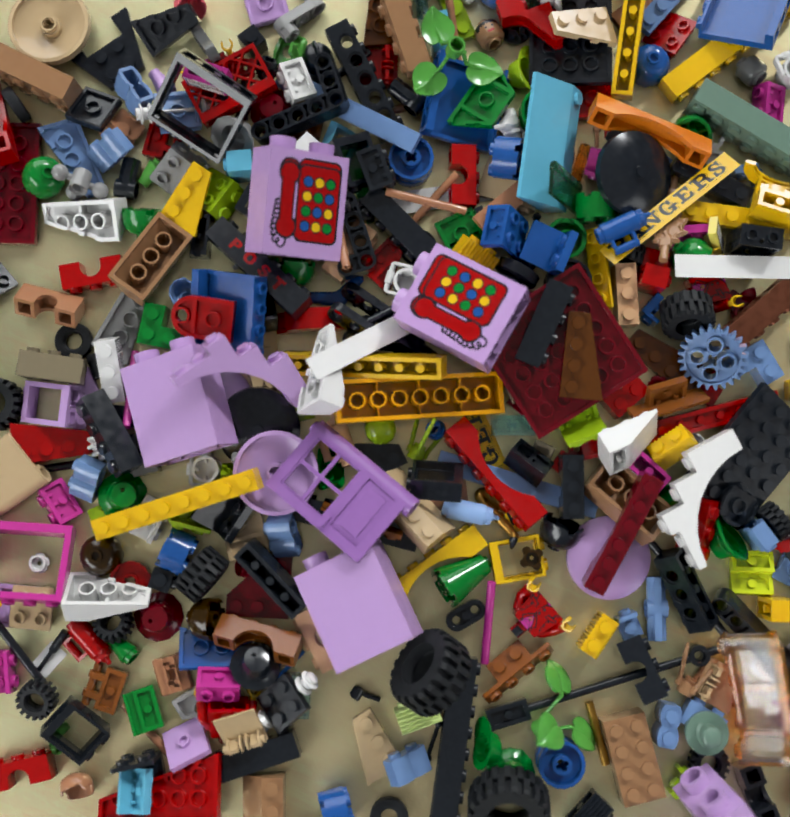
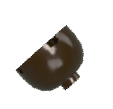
M94 535L85 541L79 553L83 568L97 576L110 574L117 565L122 563L124 558L121 543L114 536L96 541Z
M203 598L194 603L187 612L186 621L191 633L195 637L214 641L212 634L222 613H225V608H221L220 603H223L221 599Z

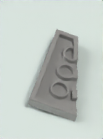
M121 292L91 345L94 346L93 342L98 339L120 336L124 363L129 365L131 351H133L145 304L142 307Z

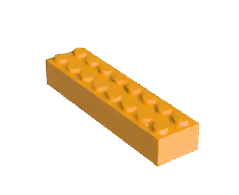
M491 371L489 374L485 372L447 374L442 380L345 379L343 380L345 402L342 409L334 412L335 424L502 414L505 413L503 382L496 371Z

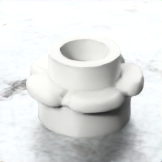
M36 553L35 556L33 555L29 559V568L34 573H44L47 571V566L50 565V560L48 557H45L44 553Z

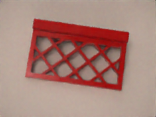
M254 43L215 63L225 68L230 62L238 63L236 73L231 74L236 82L237 79L248 81L247 89L258 96L255 102L278 90L275 80L271 76ZM253 50L256 56L254 64L243 61L244 55ZM242 65L252 68L249 78L239 75ZM255 69L264 71L267 77L261 81L254 80ZM185 80L181 82L207 129L212 127L217 118L227 115L232 116L243 108L242 104L230 96L225 101L218 100L217 93H214L213 98L203 95L204 89H200L199 94L190 91L189 84ZM201 99L212 101L210 109L202 113L199 107Z

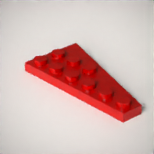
M222 753L196 761L174 773L170 771L153 778L150 815H118L116 813L118 792L99 799L98 817H220Z

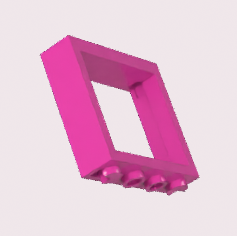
M0 521V534L64 538L56 594L0 591L1 604L14 605L15 602H22L24 606L36 607L38 603L45 604V607L48 608L61 605L72 564L77 531L74 526Z

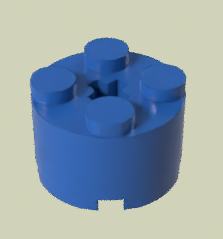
M495 137L494 142H491L489 147L492 163H489L488 176L498 179L519 180L520 172H518V168L521 165L522 142L524 138Z
M172 527L170 531L172 533L167 537L155 565L179 575L189 564L190 559L187 556L188 554L193 555L199 541L196 540V536Z
M338 786L317 793L323 817H354L352 808L348 807L352 805L346 786Z

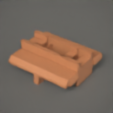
M121 108L103 131L109 127L111 129L118 127L128 140L134 144L146 128L125 109Z
M179 652L152 661L161 696L171 695L172 693L194 687L190 670L179 671Z

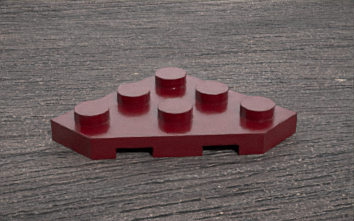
M293 557L275 558L292 576ZM251 576L245 578L227 594L226 614H235L239 617L289 619V616Z

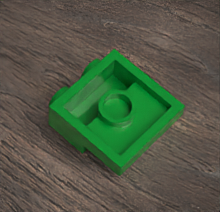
M472 207L467 208L465 215L456 213L434 224L444 247L452 250L463 234L468 237L472 234L481 240L482 230L472 220L473 216H475Z

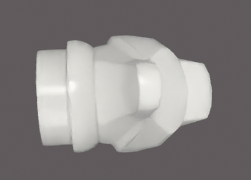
M513 107L505 110L499 124L493 126L494 130H499L503 133L502 136L521 137L517 112Z

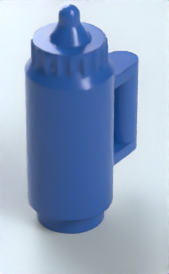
M641 209L631 210L598 225V228L594 229L595 237L600 245L610 243L616 256L640 246V241L635 232L647 225L646 219L651 216V213H644ZM629 234L631 235L632 240L619 246L616 245V240Z

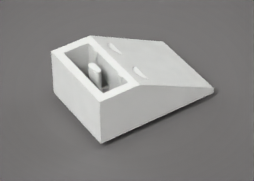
M657 409L645 411L640 416L624 420L614 427L605 428L597 433L598 457L610 476L629 468L657 435Z

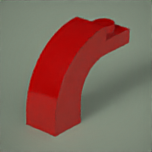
M309 307L296 321L286 312L278 313V335L302 331H319L330 323L334 324L335 332L345 329L328 317L327 312L330 307ZM334 310L338 315H342L339 311Z

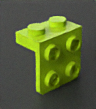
M211 167L208 171L213 174L203 210L216 221L222 216L228 220L235 211L234 207L243 194L244 189L235 180Z
M595 404L561 425L559 430L568 447H579L584 442L592 439L597 440V433L607 427L601 419Z

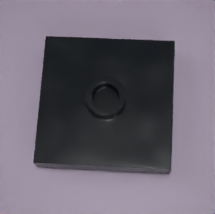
M86 86L66 112L65 117L68 121L102 133L123 103L121 98Z

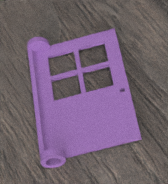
M323 420L320 422L316 421L310 427L308 435L267 481L266 485L350 558L359 563L400 513L406 518L409 517L418 507L420 500ZM320 440L337 454L321 474L304 460ZM340 458L344 459L358 471L342 492L325 478ZM300 464H303L318 477L302 497L285 484V481ZM321 481L338 494V497L322 515L305 501Z

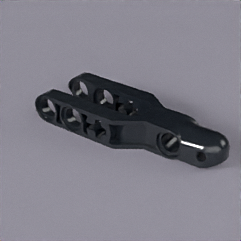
M347 282L341 290L342 296L352 303V306L358 307L370 316L389 307L353 282ZM347 290H351L355 295H351ZM364 301L370 303L372 307L367 306ZM334 302L327 312L328 317L333 322L353 335L374 326L373 323L341 302ZM334 310L339 311L342 315H338ZM395 313L392 314V315H390V316H388V317H386V318H384V319H382V320H380V321H378L377 323H380V322H382V321H385V320H387V319L393 317V316L395 315ZM352 322L357 323L360 327L354 326ZM412 333L378 349L379 351H392L393 353L438 354L427 346L423 339Z

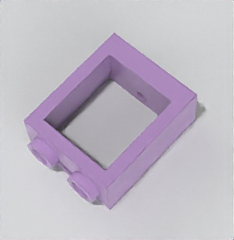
M26 380L23 389L24 397L20 422L76 428L78 414L75 404L80 399L81 387ZM40 387L62 390L58 421L36 418Z

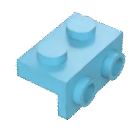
M136 768L119 772L116 812L118 815H150L153 768Z

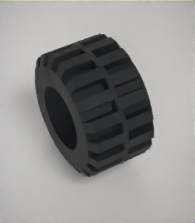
M696 289L677 291L673 295L667 296L659 305L662 331L670 339L686 341V334L692 336V329L699 332L700 325L705 330L708 329L709 323H711L713 328L715 327L716 317L713 301L710 295L704 293V291H696Z
M0 378V393L4 396L5 406L0 413V430L4 431L10 428L9 423H20L21 419L19 417L21 416L24 394H21L23 390L17 387L16 383Z
M207 546L185 567L176 579L174 587L193 603H196L222 577L228 569L230 562L212 546Z

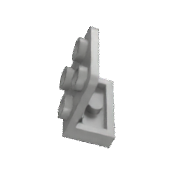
M175 140L150 175V180L172 195L193 161L207 170L210 165L207 164V161L202 156L190 151V148L185 143Z

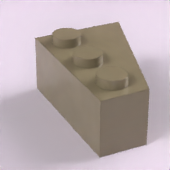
M27 347V350H19L15 375L27 379L35 378L42 379L43 381L84 386L88 361L82 359L83 355L70 353L68 357L61 356L59 351L48 350L47 354L41 353L38 348Z

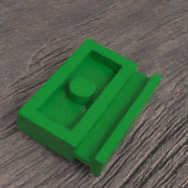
M153 684L122 695L133 736L165 726Z

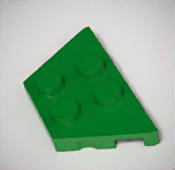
M504 73L486 86L472 84L447 119V124L450 126L493 129V126L515 97V91L507 82Z

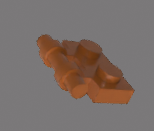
M95 662L93 669H90L88 674L90 678L87 687L83 689L81 702L84 705H89L91 699H94L96 702L93 709L114 715L129 673L111 666L107 667L106 673H102L103 663L97 664ZM98 680L102 681L99 692L94 690Z

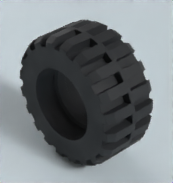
M439 628L426 629L422 634L414 637L413 640H409L406 644L407 646L400 651V656L395 660L394 669L391 671L392 679L390 680L392 694L398 702L419 716L432 717L443 713V710H448L452 706L451 704L459 699V694L461 691H464L465 683L470 677L471 658L467 648L444 630Z
M504 765L501 768L495 766L492 767L491 771L486 770L482 772L481 777L477 776L470 786L467 816L551 817L549 790L543 783V780L539 776L535 777V773L530 770L525 771L520 766H516V768L511 767V765ZM503 804H515L524 809L509 813L499 811L495 807Z

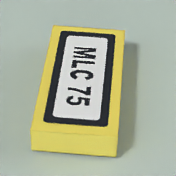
M718 216L710 217L708 237L711 247L713 249L720 247V249L715 251V255H723L725 241Z

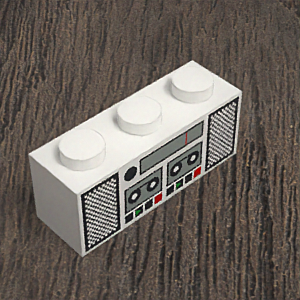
M120 336L98 339L93 344L101 388H104L111 403L124 402L126 392L120 369L125 368Z

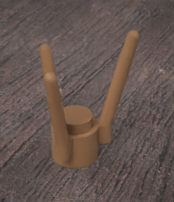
M687 642L675 683L678 684L676 688L678 692L692 698L713 673V670L710 669L699 682L697 680L705 666L700 667L693 678L688 675L683 678L690 643Z

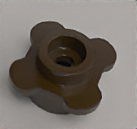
M528 546L522 549L523 559L520 560L521 566L533 567L535 570L541 567L540 562L543 551L541 549L533 550Z

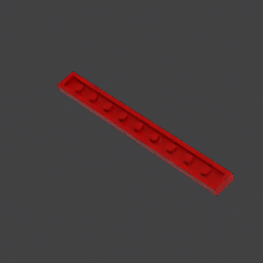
M749 396L658 419L657 435L649 444L653 443L654 440L657 441L665 433L668 434V431L675 429L679 424H682L691 433L726 425ZM592 439L579 446L581 455H584V461L598 457V439Z

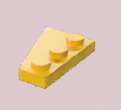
M195 161L192 162L160 212L193 237H197V229L202 217L204 201L207 197L213 174Z

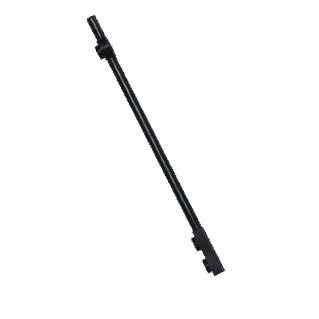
M728 642L710 648L700 644L692 645L689 648L686 664L692 663L698 667L705 666L709 663L710 656L730 651V645ZM697 651H700L701 654L699 658H695ZM682 656L659 663L661 670H658V672L680 666ZM646 667L573 689L569 694L564 693L563 698L558 703L647 676ZM559 694L528 704L526 698L523 697L485 709L491 731L531 720L530 712L550 706Z

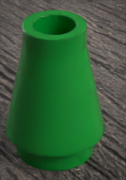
M121 639L122 643L119 644L117 642L115 644L108 642L107 644L112 648L121 663L129 665L139 655L137 647L124 639Z

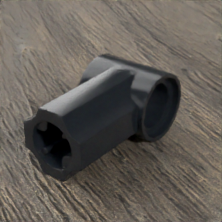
M399 77L392 81L387 93L403 104L404 109L410 115L417 117L424 109L426 96L416 94L413 88Z
M123 157L119 178L115 180L113 187L115 197H126V199L131 200L137 199L139 193L138 178L142 164L140 160L132 157Z

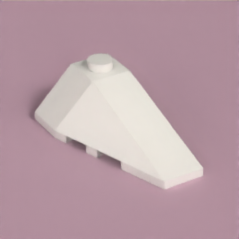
M126 197L41 203L44 223L47 225L78 233V235L88 236L100 242L122 240L125 231L122 220V208H128Z
M330 323L319 330L312 356L337 344L334 324ZM307 368L305 375L309 377L306 387H301L299 393L297 414L331 415L342 409L345 402L342 370L339 369L317 380L311 368Z
M70 572L61 601L65 621H91L148 608L152 589L130 582L125 584L116 582L115 578L109 577L105 579L89 572Z

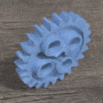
M709 323L706 330L700 325L699 332L692 329V336L686 334V342L681 341L680 347L683 349L678 350V355L681 357H678L677 362L683 363L679 369L680 371L686 370L684 373L685 377L691 376L690 383L697 381V388L705 384L706 390L709 389L710 385H713L714 390L717 391L718 385L726 389L727 382L733 386V378L741 379L740 373L746 372L744 366L748 365V360L745 358L749 357V352L744 351L747 349V344H740L743 341V337L735 338L736 330L729 333V326L721 330L719 323L716 329H713L711 323ZM718 340L721 342V345L712 346L710 342ZM701 352L703 356L696 358L692 353ZM732 357L734 361L727 363L723 361V358ZM712 368L716 372L713 374H709L705 371V369Z

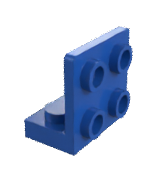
M510 204L488 205L480 245L483 248H503L516 260H521L519 259V254L524 245L526 233L529 231L528 221Z
M535 220L521 249L519 259L553 275L563 273L579 233L573 230L563 233Z

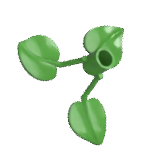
M435 6L430 7L422 21L421 34L429 45H436L439 42L441 46L447 45L445 49L446 57L438 68L435 64L428 61L421 62L415 67L412 74L413 90L416 94L434 96L443 91L448 79L440 71L449 59L455 60L462 56L464 65L468 66L466 77L476 86L490 84L502 76L503 70L493 58L483 52L471 53L467 61V51L464 50L465 41L460 36H454L455 26L451 19L440 12Z
M550 659L546 660L545 677L547 684L559 695L548 709L541 713L540 718L531 723V729L534 735L537 736L536 746L559 750L564 746L562 730L570 729L572 730V739L579 748L589 752L594 751L596 748L593 731L590 724L584 718L575 717L572 721L573 725L558 726L555 718L550 714V711L563 698L564 693L569 694L571 692V681L569 675L560 664Z

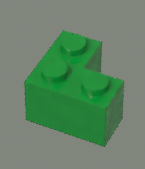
M145 302L136 341L138 344L171 351L169 342L185 336L181 335L176 329L167 328L171 312L168 307Z

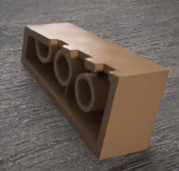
M380 0V6H377L378 13L381 19H385L387 36L392 37V49L394 54L400 58V70L410 80L412 79L415 67L419 63L431 62L424 38H419L418 36L420 35L417 18H412L411 0Z

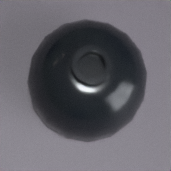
M547 513L542 519L540 534L544 542L548 544V548L553 551L572 549L576 546L584 531L583 528L579 529L580 524L572 519L552 517L553 513Z

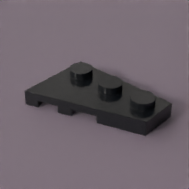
M189 3L146 16L139 20L130 21L152 57L159 56L202 22Z

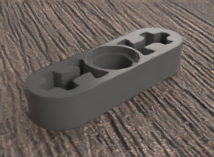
M197 25L194 27L191 33L210 62L215 63L220 60L221 57L201 26Z

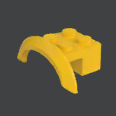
M746 160L743 167L744 173L755 184L748 217L789 229L790 183L765 175L756 166V161Z

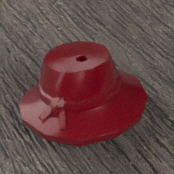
M277 90L254 103L250 118L254 124L257 121L290 108L291 104L286 102L283 91ZM284 123L280 124L278 129H281Z
M156 592L151 594L149 607L136 610L134 618L137 630L145 638L159 642L170 639L180 630L184 614L181 603L174 595Z

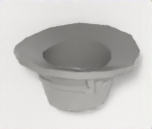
M228 115L217 118L211 127V140L214 145L220 149L222 148L237 118ZM246 121L229 151L251 149L253 153L254 139L251 135V126Z

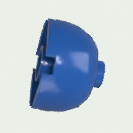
M646 44L639 48L635 83L642 87L657 86L660 80L667 75L670 68V58L662 47L655 44Z

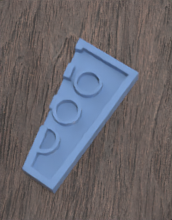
M65 119L37 128V131L59 161L68 168L69 173L73 174L75 168L82 167L92 173L91 183H104L98 167L87 156L90 148L81 125ZM88 189L85 195L87 199L94 197L92 191Z

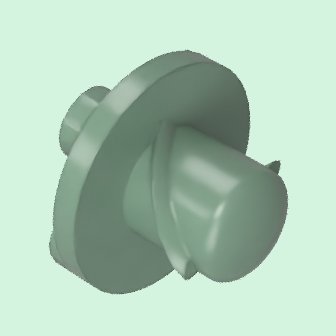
M700 711L692 715L685 722V738L688 745L695 752L711 756L721 752L727 745L729 729L724 719L712 711Z

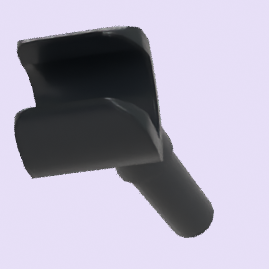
M358 685L350 692L351 697L356 701H359L362 696L377 702L381 698L366 692Z

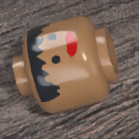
M484 19L479 22L475 29V37L484 50L493 51L502 45L504 32L495 19Z

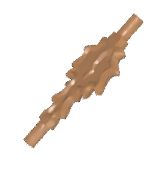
M671 176L670 187L666 197L678 189L679 178L677 176ZM683 213L678 214L652 235L654 237L652 242L655 244L659 243V262L661 263L668 261V254L672 244H678L680 242L679 238L688 234V231L683 229L688 222V218H681Z

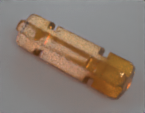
M581 143L579 146L578 155L573 167L574 172H572L570 179L573 183L579 184L582 180V173L585 170L588 159L587 155L591 149V146Z

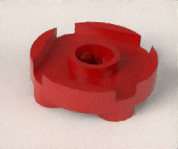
M126 561L117 565L109 577L115 578L116 582L124 584L127 583L126 578L134 577L137 585L147 587L152 573L141 562Z

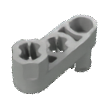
M304 0V3L280 16L273 25L274 29L286 43L295 41L300 35L298 27L323 12L326 7L323 0Z

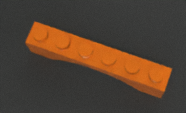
M599 92L589 108L588 124L605 131L644 132L656 139L661 146L669 150L681 162L701 170L712 155V139Z

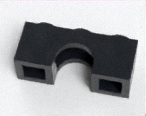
M558 455V476L561 478L559 518L584 519V455Z
M639 634L616 644L625 665L641 662L647 669L645 680L635 685L644 706L669 696L667 691L671 689L666 678L661 679L658 673L661 667L656 657L651 658L648 650L652 648L646 637L642 639Z
M749 756L731 763L747 806L754 816L780 817L776 804L770 799L764 784L767 781L760 762Z

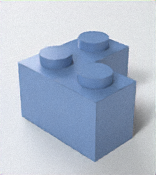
M763 339L752 343L744 350L749 352V357L745 358L748 360V365L744 366L746 368L745 373H750L757 386L761 382L768 385L785 375ZM728 357L723 361L730 363L734 361V359L732 357Z

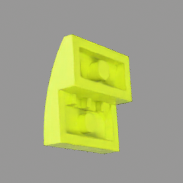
M748 551V559L746 561L729 557V589L736 595H774L772 574L775 572L773 551L768 553L765 551Z

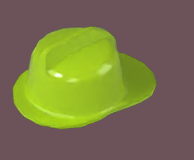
M527 45L521 48L518 59L508 66L509 84L512 88L522 89L527 87L531 90L529 85V46Z

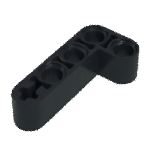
M347 191L346 200L351 205V212L348 213L345 204L344 225L354 252L353 255L349 256L350 265L353 267V270L349 273H344L341 270V259L338 262L337 268L340 277L350 280L373 272L376 269L377 263L357 199L353 193ZM352 219H357L360 222L356 227H351L348 223ZM359 238L366 240V244L362 247L355 245V241ZM364 258H370L373 261L367 267L362 265L361 262Z

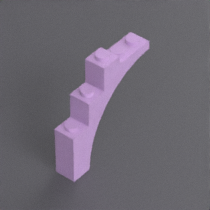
M220 332L208 335L205 338V342L201 344L205 352L195 354L191 358V362L185 366L183 364L179 365L172 371L173 374L169 376L172 382L177 387H180L193 379L208 374L222 372L249 374L271 383L295 408L298 407L301 387H306V383L285 352L276 351L269 355L266 361L257 345L252 342H245L239 345L235 352L226 337Z

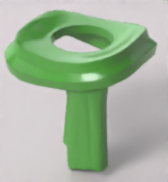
M298 36L295 41L286 43L281 37L273 53V58L277 60L278 66L281 62L299 57L303 58L308 41L304 37ZM288 45H290L288 54L291 58L283 56V50Z

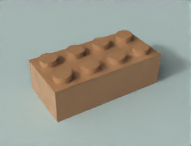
M0 42L1 82L10 87H13V85L19 87V90L30 96L32 93L45 104L53 103L58 110L66 113L83 91L74 77Z
M601 462L584 483V495L616 523L637 475L627 468L610 476ZM659 495L634 538L641 546L653 542L661 532L657 525L658 518L656 514L671 507Z
M639 707L598 717L619 800L623 806L627 808L667 797L644 711Z

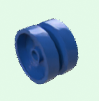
M420 139L413 154L392 145L389 152V169L393 168L395 182L411 188L420 186L428 180L432 173L434 155L432 147L425 139Z
M564 735V746L559 750L538 746L535 750L537 769L548 785L556 789H567L575 786L582 779L585 773L586 762L583 753L571 738Z

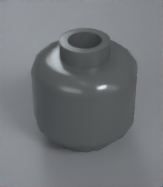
M755 55L742 57L736 65L738 67L736 76L747 86H757L767 76V65Z

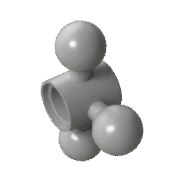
M56 164L51 170L54 179L58 181L67 179L70 181L66 188V195L71 200L80 199L87 194L88 189L98 199H103L108 195L107 185L102 182L91 183L92 173L85 168L77 167L74 169L73 174H71L65 165Z

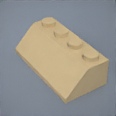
M400 467L386 471L388 475L406 489L408 475ZM420 500L418 507L409 517L406 518L400 513L394 520L424 555L456 528L445 515L441 514V511L431 500Z

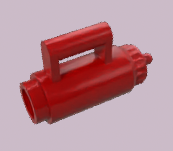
M71 621L66 626L71 636L62 644L78 663L88 655L97 664L104 662L107 665H111L112 662L109 655L112 651L109 649V645L96 635L88 621ZM72 639H74L78 643V645L84 650V654H82L81 651L75 646V644L71 641Z

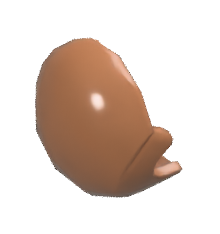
M75 772L62 779L59 790L61 796L65 792L67 798L73 800L92 795L94 793V785L91 776L83 772Z

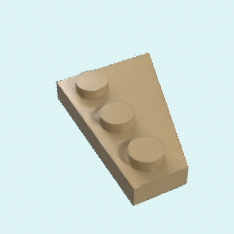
M606 7L552 11L548 16L554 35L576 40L579 38L589 39L590 43L595 44L603 42L613 48L618 44Z
M371 707L352 718L367 786L387 774L383 761L388 758V754L397 751Z

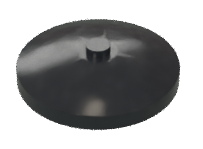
M641 131L620 133L609 139L598 155L595 170L598 190L604 201L617 213L624 214L637 209L647 213L665 199L671 182L670 163L663 147L652 136Z
M259 386L249 387L236 392L227 400L238 439L237 444L221 448L229 459H231L233 452H239L249 439L262 432L280 430L290 432L298 437L300 436V420L297 410L286 400L282 393L274 389Z

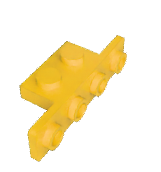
M598 227L586 230L588 267L592 275L593 285L608 308L611 309L614 307L609 261L599 251L606 244L600 245L594 234V229Z

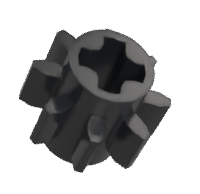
M262 56L266 67L274 79L276 72H278L277 60L270 56ZM255 69L260 80L267 77L264 71Z

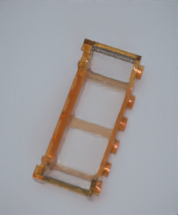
M767 631V633L736 634L723 632L720 638L717 639V650L725 658V665L729 666L728 684L733 689L731 703L732 707H736L735 726L739 728L740 732L738 742L734 744V755L738 757L739 765L790 767V683L784 645L782 641H778V632Z

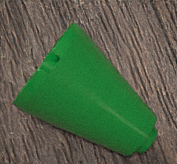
M479 554L435 568L431 571L432 577L436 575L437 581L434 583L446 602L451 601L452 604L450 606L455 607L491 572L490 567L492 565L486 556L483 557Z

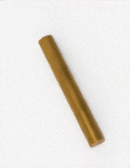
M593 701L585 702L600 761L602 766H607L610 762Z

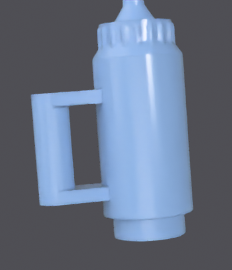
M462 499L461 503L444 501L441 514L446 515V518L477 525H490L491 521H498L500 519L499 516L493 513V508L485 504Z

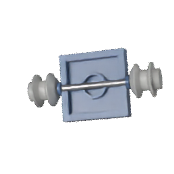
M171 92L162 110L191 130H202L201 119L187 92ZM153 93V97H154V98H153V101H154V99H155L157 93ZM205 99L201 100L199 107L202 113L210 109L212 101L206 102ZM139 103L138 108H135L136 120L141 121L142 125L144 120H149L153 124V121L146 117L152 106L150 103L147 104V107H142ZM159 127L161 134L170 133L164 128Z

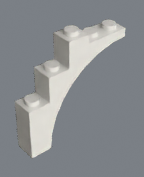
M725 429L681 453L683 465L691 472L669 483L671 488L669 490L670 495L678 503L656 514L659 529L669 535L676 534L674 539L680 548L683 547L686 553L684 555L686 562L690 567L693 566V568L698 570L707 567L698 537V512L701 498L716 470L729 457L743 449L733 429Z

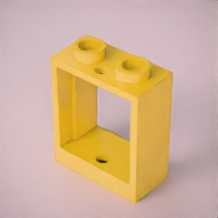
M537 533L518 537L517 543L532 540L534 550L545 549L544 540ZM510 538L487 542L496 585L527 580L532 576L535 578L546 576V570H549L547 558H543V556L541 557V567L539 569L503 576L498 546L509 544Z

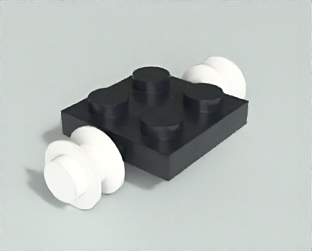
M303 671L301 677H296L294 681L291 674L285 672L256 698L263 709L258 712V717L266 733L268 728L271 729L273 727L277 734L283 733L311 709L303 694L310 695L312 689L318 688V679L314 673Z

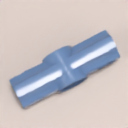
M647 576L646 599H644L643 604L644 616L647 618V640L656 642L667 641L666 618L669 615V604L666 599L664 581L661 576Z

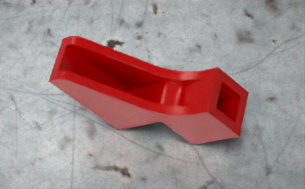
M496 0V12L502 29L510 26H523L531 30L553 49L562 48L565 37L554 35L548 17L552 11H556L555 8L552 9L550 2L528 9L526 0Z

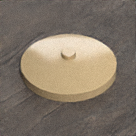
M17 0L9 15L8 32L13 45L19 52L49 66L59 65L73 59L85 47L91 32V18L82 0Z

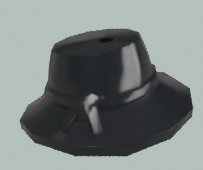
M253 641L240 646L232 655L229 669L234 680L244 689L261 691L270 687L279 677L280 663L274 662L273 651L268 645Z

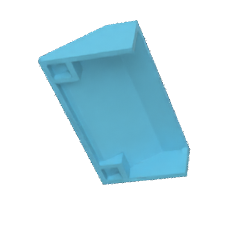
M533 72L516 197L543 213H566L570 201L568 194L580 105L583 102V95L577 87L570 83L539 72Z

